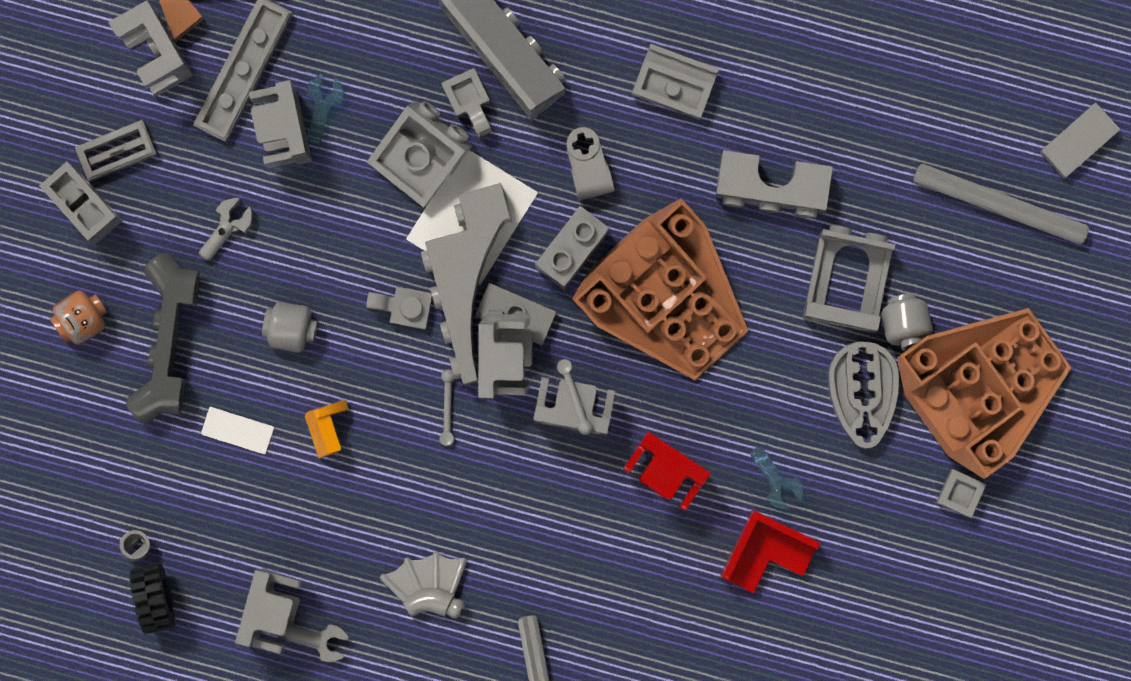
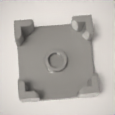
M148 0L108 22L115 35L121 37L129 49L147 41L156 59L140 67L137 70V74L144 86L150 88L155 97L193 76L162 19Z

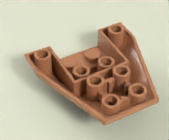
M681 198L643 219L591 267L572 297L573 301L597 327L693 380H696L748 332L707 227Z
M1029 308L926 336L897 357L904 394L947 456L983 479L1014 458L1072 368Z

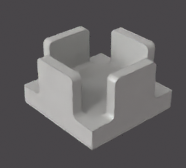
M290 80L275 83L276 86L249 92V97L253 104L278 100L277 102L251 108L258 143L264 145L266 152L290 149L287 152L262 157L264 165L267 168H273L291 163L299 165L312 162L299 97Z
M489 310L479 323L478 398H494L497 394H527L530 388V380L522 379L524 378V367H530L533 363V331L526 329L530 324V315L504 314L503 310Z
M542 377L533 419L534 423L579 431L578 425L580 422L565 380H561L559 383L555 407L548 408L545 407L549 378ZM574 382L586 419L593 425L591 433L607 436L615 390L608 389L603 416L596 417L592 414L596 387Z
M267 569L255 570L235 643L279 654L284 653L286 645L262 639L260 634L261 631L282 636L286 632L287 625L293 627L300 599L296 596L277 592L273 587L276 582L299 589L302 588L303 580L278 574Z

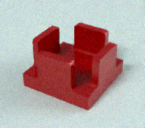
M648 431L623 470L629 474L643 452H649L652 455V459L639 477V481L663 498L671 499L684 479L688 478L693 484L678 506L686 511L711 473Z

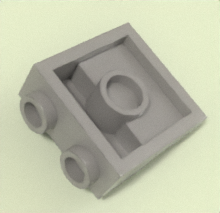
M415 101L407 105L370 156L367 163L424 208L429 204L446 179L454 173L473 146L467 142L469 135L462 128L455 124H451L448 127L438 119L440 112L437 108L425 101H422L421 104Z

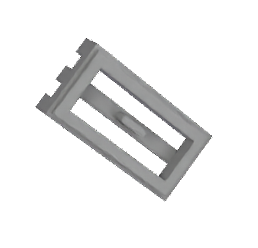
M143 120L75 147L89 182L158 155ZM138 131L141 135L137 139L93 157L87 158L86 153ZM142 145L146 147L145 150L92 171L91 166Z

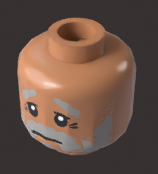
M77 290L53 306L54 316L50 320L65 343L72 341L76 345H81L104 330L105 322L102 316L107 313V310L96 294L89 298L84 291Z

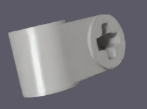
M586 127L573 130L567 139V152L579 201L614 192L615 189L607 161L604 159L597 134L592 129ZM579 136H584L586 141L592 140L593 145L589 146L588 154L582 155L580 149H573L572 146L577 144Z

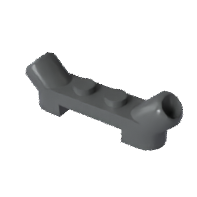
M171 253L157 255L145 265L144 274L163 297L162 309H156L154 315L153 330L158 331L157 345H151L149 351L148 366L153 367L152 379L126 400V406L129 411L143 424H148L161 413L180 415L185 397L187 380L173 377L182 306L197 307L200 270L181 268Z

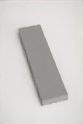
M269 0L256 1L193 124L194 127L226 143L228 142L250 99L249 92L254 91L293 15L291 11Z

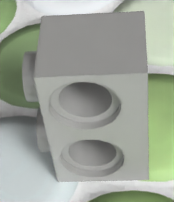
M68 161L39 185L87 241L94 245L122 222V219L92 185Z
M579 206L535 263V268L565 290L609 233V227Z

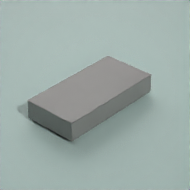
M1094 103L1043 148L1040 153L1065 179L1113 137L1120 128L1097 103Z

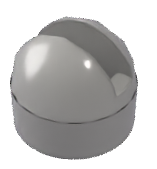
M129 531L120 540L121 554L129 561H140L149 553V539L141 531ZM140 540L144 543L132 555L127 553Z

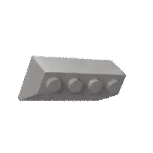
M438 0L440 9L531 121L566 94L565 87L563 86V83L567 81L554 64L549 67L540 57L544 53L532 36H528L526 39L517 29L520 22L508 7L502 11L494 0Z

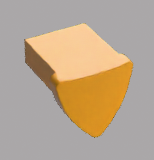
M346 400L310 410L304 416L319 459L341 450L330 416L349 410Z

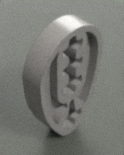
M855 342L842 348L833 357L828 368L827 380L834 413L842 429L855 446L867 449L876 446L880 442L891 423L898 397L899 372L894 358L885 348L872 342ZM859 348H864L865 354L872 356V361L866 363L865 370L866 373H872L873 380L867 381L866 389L870 392L873 391L874 398L867 401V406H863L860 399L854 398V392L860 391L861 384L860 381L853 379V374L859 372L860 365L858 362L852 361V356L858 354ZM864 412L867 414L869 427L876 430V434L869 437L868 443L864 442L862 436L856 435V429L861 428L863 425Z

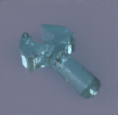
M323 74L318 75L308 84L306 95L313 98L315 102L307 136L308 142L312 144L321 143L329 108L335 104L343 105L345 93L337 77L334 80L332 93L327 95L325 100L320 92L325 77Z
M763 447L754 448L750 456L771 485L770 494L766 496L770 505L781 510H790L780 497V486L792 490L798 502H802L803 485L798 477L794 476L792 479L783 477Z

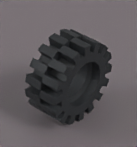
M156 563L131 569L129 575L130 589L133 594L132 600L135 604V613L138 615V623L141 626L142 632L146 635L175 628L176 617L173 609L174 603L171 598L172 593L162 564Z

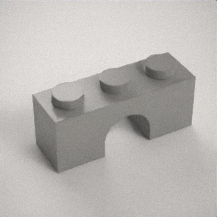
M723 150L715 198L723 199L722 205L744 208L745 202L759 204L758 210L770 213H780L781 208L795 210V216L816 219L817 213L824 214L827 210L832 166L796 161L793 165L791 181L783 187L775 188L766 185L759 177V155Z

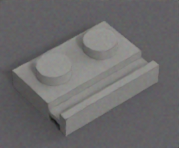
M650 43L632 95L700 120L719 69Z

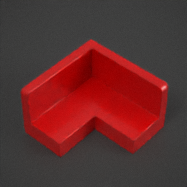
M751 510L719 577L754 593L769 560L803 576L815 550L819 549L821 543L755 510Z

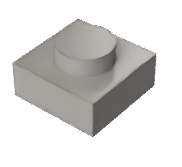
M951 469L936 503L968 518H972L986 484Z

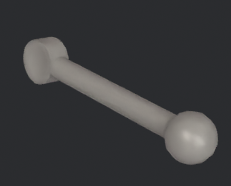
M563 359L558 362L557 370L564 376L580 422L578 430L581 434L587 435L592 432L593 425L586 419L570 373L572 364L570 361Z
M446 369L441 374V379L445 382L444 426L439 440L442 445L450 446L454 442V435L451 433L452 382H454L455 378L452 370Z

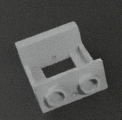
M830 225L829 230L823 229L820 232L803 319L876 333L881 318L879 312L891 254L895 250L896 244L887 243L888 237L884 235L866 233V237L863 238L851 235L852 229ZM845 246L861 248L869 259V269L860 312L824 305L834 257Z

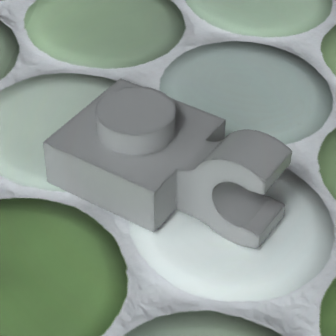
M475 68L441 83L457 118L468 114L478 138L492 132L481 108L489 104L490 100Z
M396 286L394 297L369 292L366 308L391 312L389 322L391 324L426 330L432 294Z

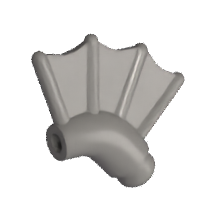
M434 552L431 556L422 560H411L407 557L404 559V563L394 572L381 574L380 580L403 602L411 618L421 612L429 611L444 617L449 615L451 618L457 619L460 617V612L464 609L465 604L463 600L455 598V592L465 569L467 559L464 557L461 559H448L438 552Z

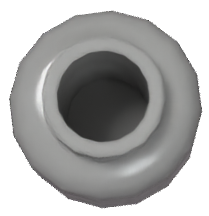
M902 294L892 297L887 301L888 305L883 308L881 319L886 339L891 345L901 346V349L906 351L926 336L932 334L933 326L928 305L924 300L916 298L915 294Z
M281 301L276 303L273 309L267 308L263 321L262 337L267 338L268 345L271 348L299 353L304 350L307 342L314 343L318 321L311 320L312 314L309 307Z

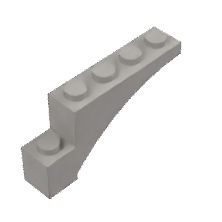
M501 183L458 194L460 204L454 205L459 226L466 225L467 230L425 241L427 251L421 252L426 273L433 272L437 285L430 287L436 309L442 307L446 321L440 323L445 344L452 343L456 356L449 358L455 380L461 378L464 385L478 382V372L474 357L473 319L479 280L487 256L504 224L512 222Z

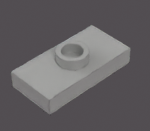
M489 283L474 317L482 320L489 310H503L504 314L530 315V324L526 329L533 331V342L542 346L557 312Z

